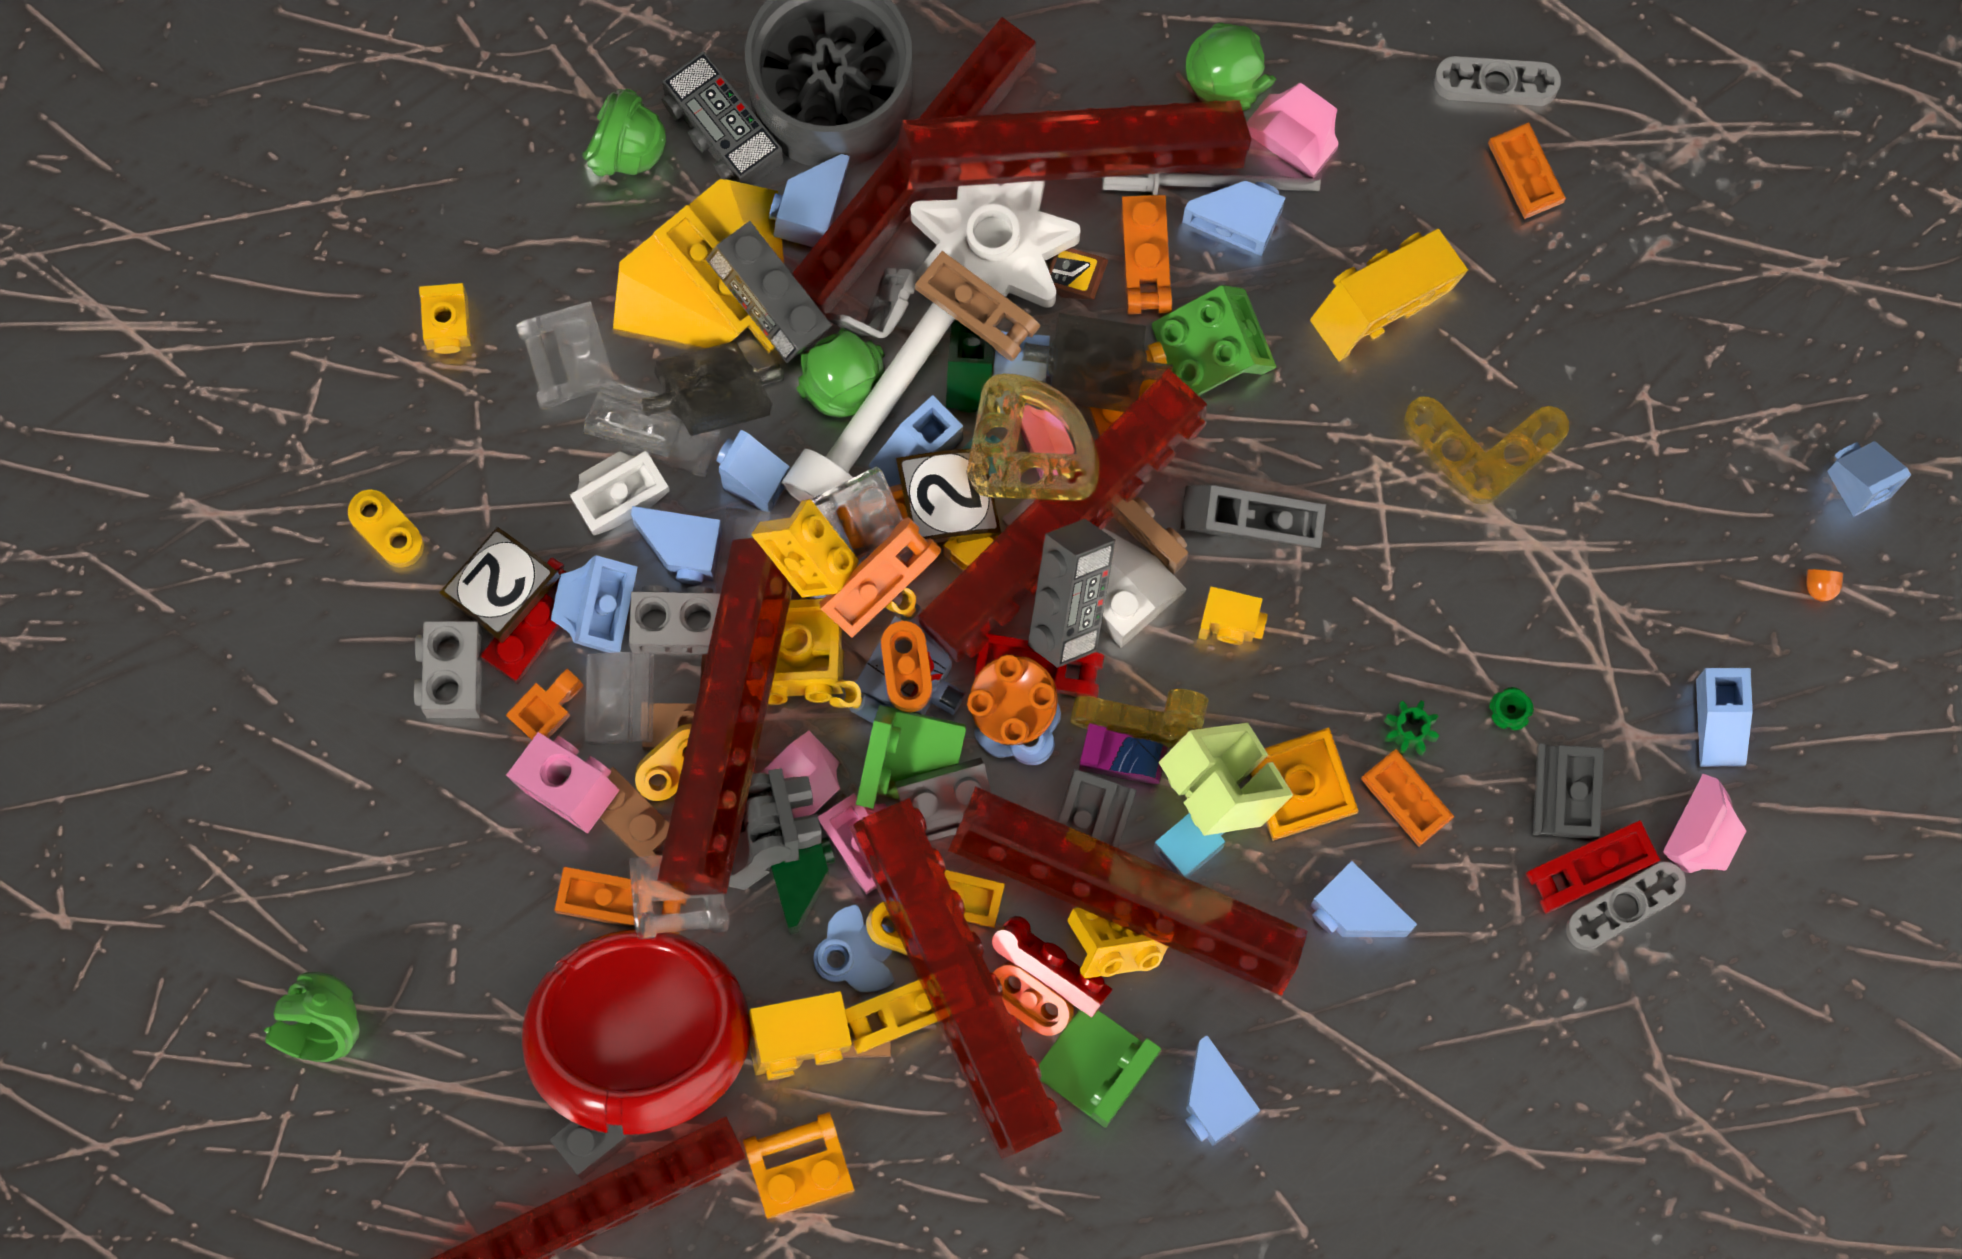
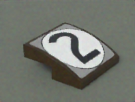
M984 448L945 450L896 458L907 517L920 527L919 533L925 539L931 538L935 543L957 539L958 543L1001 535Z
M496 527L439 594L471 621L478 622L482 628L499 642L503 643L561 576L535 553L508 533Z

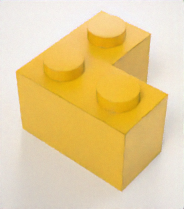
M841 991L752 1008L748 1014L751 1029L749 1047L755 1076L767 1074L768 1080L790 1077L794 1075V1070L798 1069L804 1060L815 1058L816 1065L843 1060L842 1053L848 1052L852 1046Z

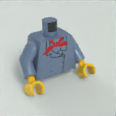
M905 588L901 591L903 597L901 604L897 606L891 601L885 608L901 614V619L894 616L890 625L898 621L912 622L921 628L926 638L932 695L928 704L914 713L925 715L932 703L954 715L961 705L966 692L945 681L952 668V660L949 658L950 648L935 621L920 605L916 604L914 592L909 588ZM880 640L856 683L849 680L835 682L836 685L842 686L845 689V699L843 700L838 697H830L829 699L833 707L850 708L851 712L871 723L874 722L879 705L896 708L890 702L887 694ZM900 640L896 643L895 649L899 653H908L912 649V644L907 640ZM908 683L901 688V692L906 697H913L918 693V688L916 685Z

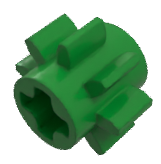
M1403 700L1400 701L1398 704L1399 717L1387 714L1384 720L1387 725L1393 726V730L1385 737V742L1395 740L1401 746L1399 752L1402 756L1407 749L1413 748L1416 749L1420 756L1423 755L1426 751L1424 739L1436 742L1439 737L1437 732L1430 730L1431 725L1437 721L1439 716L1438 714L1428 716L1423 710L1424 701L1422 700L1416 707L1408 708ZM1407 720L1411 725L1419 724L1421 726L1416 735L1417 737H1415L1412 731L1404 733L1402 730Z

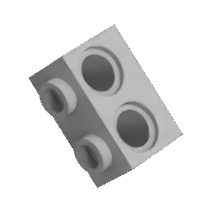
M656 585L642 587V592H631L629 645L632 654H721L723 615L721 594L713 593L712 588L702 586L688 587L686 593L669 592V588ZM651 610H660L666 614L664 623L656 628L645 626L642 623L643 617ZM704 611L711 616V620L704 628L694 629L687 624L688 617L693 612Z
M424 622L423 635H416L415 657L417 662L423 663L422 679H415L414 702L415 705H421V710L426 718H480L482 630L478 622ZM447 639H454L459 642V649L453 656L445 658L437 655V648L441 642ZM444 683L458 685V693L450 701H439L436 699L437 689Z

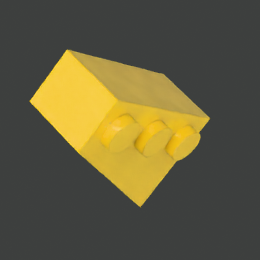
M1439 228L1425 236L1417 232L1405 239L1395 252L1390 254L1385 249L1373 256L1366 263L1365 268L1357 271L1355 267H1351L1338 275L1333 280L1335 288L1311 317L1310 322L1340 362L1351 354L1350 351L1361 338L1370 335L1372 340L1384 334L1383 326L1404 315L1406 318H1409L1451 291L1467 273L1468 269Z

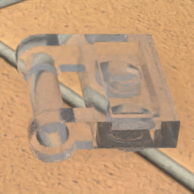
M591 301L530 318L516 325L519 339L524 340L539 388L536 397L541 409L553 408L565 401L616 387ZM553 330L569 381L560 385L555 384L542 339L544 333Z
M877 466L812 499L813 503L854 553L836 513L838 506L845 503L866 552L856 556L859 560L858 565L891 535L894 528L903 520L885 476ZM905 546L897 555L900 556L910 551V549Z
M706 852L629 858L634 923L639 939H652L656 937L657 933L709 929L711 933H719L728 930L729 914L724 905L723 885L712 882ZM694 898L705 899L706 911L655 915L653 912L652 902Z

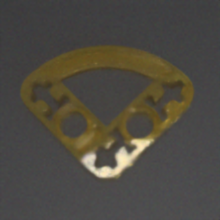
M997 374L989 378L984 384L967 466V475L975 491L981 496L996 498L1075 501L1083 500L1090 496L1098 484V453L1089 427L1075 404L1051 385L1023 375ZM1009 390L1011 395L1005 396L1002 408L1005 414L1000 413V406L996 398L1002 397L1004 391ZM1025 402L1048 411L1065 425L1074 439L1076 454L1016 452ZM995 427H1004L1008 430L1006 437L998 443H988L985 441L986 434ZM988 456L993 457L992 462L997 473H992L989 480L984 481L981 475H987L989 472L990 460ZM1034 467L1044 470V474L1038 482L1034 484L1021 482L1022 474L1026 470ZM1054 469L1057 470L1058 475L1053 474ZM1081 471L1083 476L1078 477L1076 483L1070 484L1068 478H1074L1075 472Z

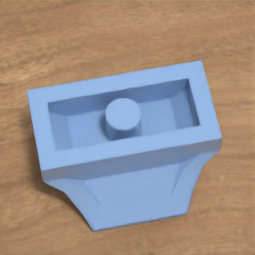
M596 555L584 566L562 573L558 582L551 620L570 633L574 643L611 654L619 653L638 567Z

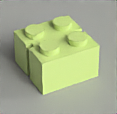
M1248 722L1190 730L1158 762L1167 775L1171 787L1178 795H1185L1187 797L1183 803L1191 814L1192 821L1204 836L1261 827L1293 796L1292 791L1273 762L1267 763L1242 789L1238 786L1268 756V753Z

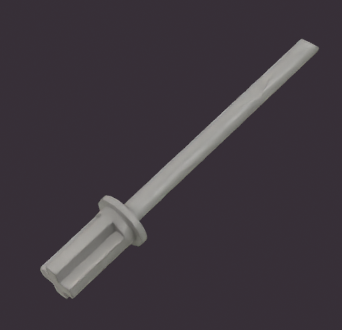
M1153 161L1152 166L1104 164L1102 170L1103 190L1148 191L1152 195L1158 194L1159 185L1226 188L1245 180L1253 184L1264 182L1275 187L1277 190L1320 191L1321 179L1163 173L1159 172L1158 161Z

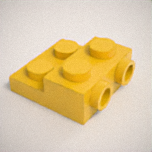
M822 599L752 602L749 684L755 698L761 697L764 703L779 705L787 702L788 696L805 695L808 701L823 703L828 702L832 694H843V687L835 684L836 681L844 680L842 628L820 608L819 602Z

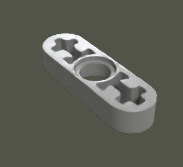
M1453 56L1444 59L1439 64L1434 76V87L1441 97L1453 101L1544 106L1555 99L1561 85L1560 74L1553 65L1536 61ZM1450 70L1458 71V77L1463 79L1458 87L1451 86L1450 79L1445 78L1448 77ZM1474 71H1480L1476 83L1477 89L1471 88L1474 80H1467L1472 79ZM1493 71L1502 72L1507 76L1509 86L1503 91H1494L1487 86L1485 82L1486 75ZM1517 73L1523 74L1521 78V83L1523 84L1520 92L1515 91L1518 82ZM1536 76H1543L1544 83L1551 84L1546 86L1544 92H1538L1535 84H1529L1534 82Z
M1658 863L1578 909L1566 924V934L1569 941L1575 947L1582 950L1595 949L1674 903L1682 896L1686 888V878L1683 871L1673 863ZM1657 873H1660L1663 878L1671 876L1675 882L1670 887L1672 894L1668 895L1665 890L1655 893L1649 898L1650 902L1655 905L1650 908L1643 891L1652 887L1658 881ZM1637 883L1642 884L1643 891L1636 886ZM1620 894L1633 896L1638 903L1636 916L1632 918L1620 917L1614 909L1616 896ZM1603 905L1606 917L1617 928L1611 930L1609 921H1607L1594 931L1596 939L1592 940L1588 934L1581 937L1577 932V929L1582 925L1579 918L1584 917L1587 922H1592L1603 914L1597 908Z

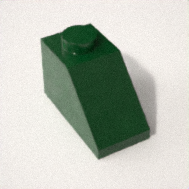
M954 320L951 324L946 408H956L967 413L978 410H990L994 347L958 320Z
M828 837L822 838L820 844L799 849V860L786 863L783 861L771 866L790 935L800 931L829 880L830 875L827 865L836 863Z

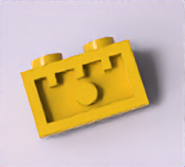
M810 499L802 500L790 518L759 522L751 534L802 598L840 593L859 563L855 554Z
M1149 898L1073 908L1067 920L1087 953L1080 968V972L1085 979L1100 976L1110 977L1115 974L1139 970L1149 971L1156 968L1161 963L1173 938Z

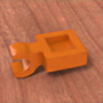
M566 669L547 691L535 683L506 716L531 740H533L538 732L550 738L571 716L562 705L571 700L583 688L584 684L569 669Z

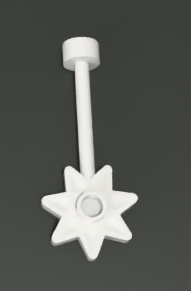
M966 156L960 162L957 200L916 201L910 208L913 224L937 245L916 273L919 279L939 253L943 251L1006 297L1008 293H1011L1045 308L1052 307L1056 302V288L1045 261L1077 245L1080 241V226L1076 222L1040 211L1045 186V170L1042 166L1034 165L1002 186H999L972 156ZM932 303L826 457L810 449H804L781 482L783 487L799 502L808 499L812 500L826 519L840 523L841 519H838L836 515V502L858 496L862 491L861 485L848 472L955 320L954 317L935 303Z

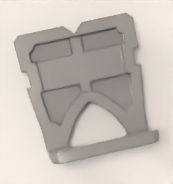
M886 268L864 323L842 314L826 313L825 317L829 322L847 329L858 336L870 335L875 338H885L890 335L909 305V302H907L910 294H914L915 284L919 280V276L911 269Z

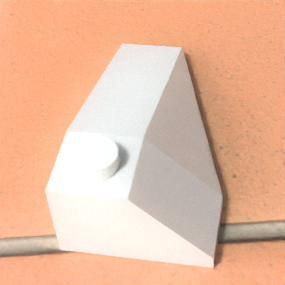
M1034 490L1005 515L1002 521L1041 562L1046 533L1087 518ZM1090 521L1116 540L1101 628L1122 648L1186 591V588L1156 556Z

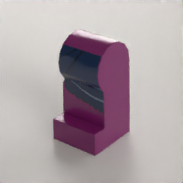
M1089 723L1079 765L1080 771L1140 783H1160L1163 769L1158 762L1167 754V746L1147 739L1133 738L1131 735L1106 730L1107 727Z

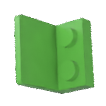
M1221 285L1152 323L1153 332L1157 342L1160 341L1164 349L1167 365L1182 401H1190L1243 372L1263 375L1277 368L1245 289Z
M879 705L873 722L856 805L873 809L878 795L899 799L895 785L896 781L959 764L966 725Z
M1079 1009L1037 1066L1034 1076L1106 1128L1156 1060L1161 1048L1148 1038L1144 1042L1140 1041L1099 1010L1091 1018Z

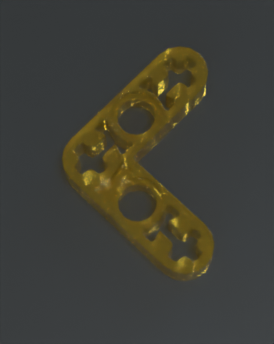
M1426 396L1419 397L1410 403L1405 412L1404 427L1408 434L1470 501L1484 505L1495 501L1560 446L1568 434L1569 420L1566 414L1559 408L1553 406L1542 407L1485 453L1440 402ZM1417 410L1423 414L1428 411L1434 414L1431 423L1438 432H1440L1443 426L1449 429L1443 432L1434 444L1429 440L1433 438L1434 430L1426 423L1420 426L1415 423L1418 416ZM1542 419L1545 423H1549L1552 420L1555 421L1558 425L1554 431L1557 436L1549 432L1539 439L1535 446L1531 438L1538 433L1542 425L1540 420ZM1448 440L1461 442L1466 450L1465 457L1455 462L1448 460L1442 453L1441 447L1443 443ZM1515 444L1523 447L1528 455L1527 462L1522 466L1510 465L1504 458L1503 452L1506 447ZM1472 458L1478 461L1475 463L1473 470L1479 477L1484 478L1487 475L1492 477L1493 481L1490 484L1491 492L1486 488H1482L1479 491L1474 488L1477 479L1469 469L1464 476L1459 473V471L1468 466Z
M1171 689L1167 695L1164 711L1160 712L1100 698L1080 696L1074 699L1070 722L1087 730L1089 723L1107 727L1106 730L1131 735L1133 738L1155 741L1173 748L1190 730L1202 729L1209 700L1205 695L1192 690Z

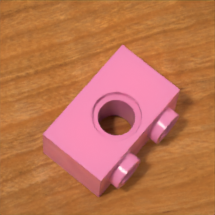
M538 732L506 776L525 794L588 834L620 791L607 778L611 771L591 756L586 761L577 757L576 755L579 753V750L562 737L557 736L552 741ZM570 775L569 778L564 783H562L564 778Z

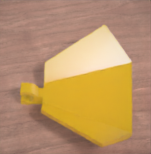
M719 179L658 228L653 235L619 262L613 330L721 352L738 335L749 328L768 354L774 350L775 347L706 261V258L717 244L751 221L784 263L782 239L774 237L776 220L769 219L775 193L778 194V191Z

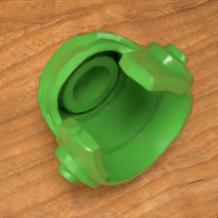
M1220 22L1213 25L1211 29L1207 30L1193 42L1186 57V73L1192 90L1201 101L1212 108L1220 110L1246 111L1256 102V97L1275 83L1276 78L1273 75L1264 74L1261 76L1265 68L1264 53L1259 42L1260 37L1246 26Z
M617 89L615 92L610 93L597 115V119L600 122L587 149L583 150L582 157L587 161L588 167L592 169L593 173L598 176L613 175L615 172L630 175L646 172L659 161L664 152L666 144L665 127L660 121L659 116L642 104V98L633 90Z
M841 328L839 334H832L820 340L810 351H803L801 353L803 374L798 377L799 385L796 387L797 392L802 399L806 398L812 406L825 415L839 418L853 416L885 372V365L882 359L885 356L884 351L880 345H875L871 340L864 342L851 331Z
M305 972L297 977V981L289 987L288 993L276 1002L274 1017L279 1021L264 1029L266 1032L265 1042L292 1057L302 1060L330 1062L344 1057L353 1048L360 1031L357 1021V1010L352 999L353 991L342 980L331 974L322 972ZM282 1021H296L297 1024L288 1025Z

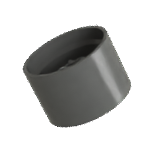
M766 0L758 10L748 30L745 45V63L751 107L756 117L780 145L783 154L799 163L813 167L840 154L850 156L848 167L870 160L884 151L897 138L906 124L913 100L911 36L905 19L897 6L891 0ZM825 20L826 36L819 34L817 35L818 39H816L809 23ZM874 33L885 40L868 52H864V45ZM839 39H849L854 44H847L841 50L835 48L834 42ZM798 48H806L812 52L811 55L791 56V53ZM766 56L785 64L788 70L763 67ZM825 64L832 65L833 70L836 71V84L831 83L830 76L824 70ZM870 68H877L884 75L877 80H869L863 73ZM846 85L850 86L849 89L844 93L843 88ZM785 87H794L800 91L792 99H784L778 95V92ZM819 91L824 92L826 97H823L817 93ZM884 92L892 93L887 101L876 96ZM858 107H864L871 111L870 115L860 120L850 116V112ZM796 113H799V114L795 117V119H794L793 117L789 116V115H794V114H796ZM819 116L826 118L829 124L827 126L809 124L808 121ZM844 119L843 125L836 126L835 120Z

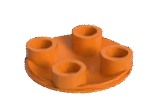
M1005 655L989 663L978 674L972 685L967 706L977 727L988 738L1005 745H1022L1041 736L1051 725L1057 710L1058 696L1055 683L1043 666L1026 657Z

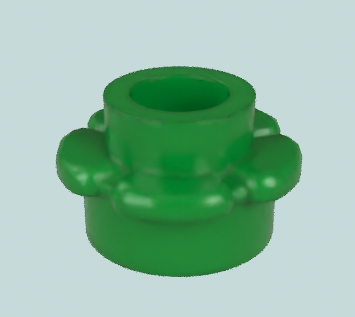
M1508 687L1502 693H1496L1489 705L1490 710L1493 711L1491 716L1493 722L1501 729H1507L1508 727L1513 731L1521 730L1529 723L1528 718L1534 712L1532 700L1522 690L1515 687ZM1514 706L1515 712L1509 713L1507 707Z

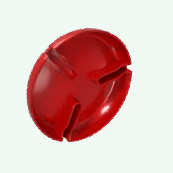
M630 929L611 932L584 942L572 949L557 961L551 971L543 976L528 1002L522 1027L524 1061L528 1075L541 1097L555 1111L570 1121L588 1129L608 1133L609 1124L622 1125L624 1135L662 1131L699 1115L713 1105L732 1085L744 1064L750 1044L749 1009L746 998L741 992L740 985L729 967L716 954L698 942L676 933L656 929Z

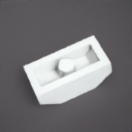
M619 451L579 474L578 490L570 494V497L594 536L615 529L632 519V506L649 509L670 490L647 451L637 456Z

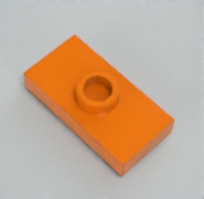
M1529 122L1489 139L1488 145L1524 219L1564 203L1566 197Z
M1397 749L1393 750L1361 777L1363 783L1418 847L1455 817Z

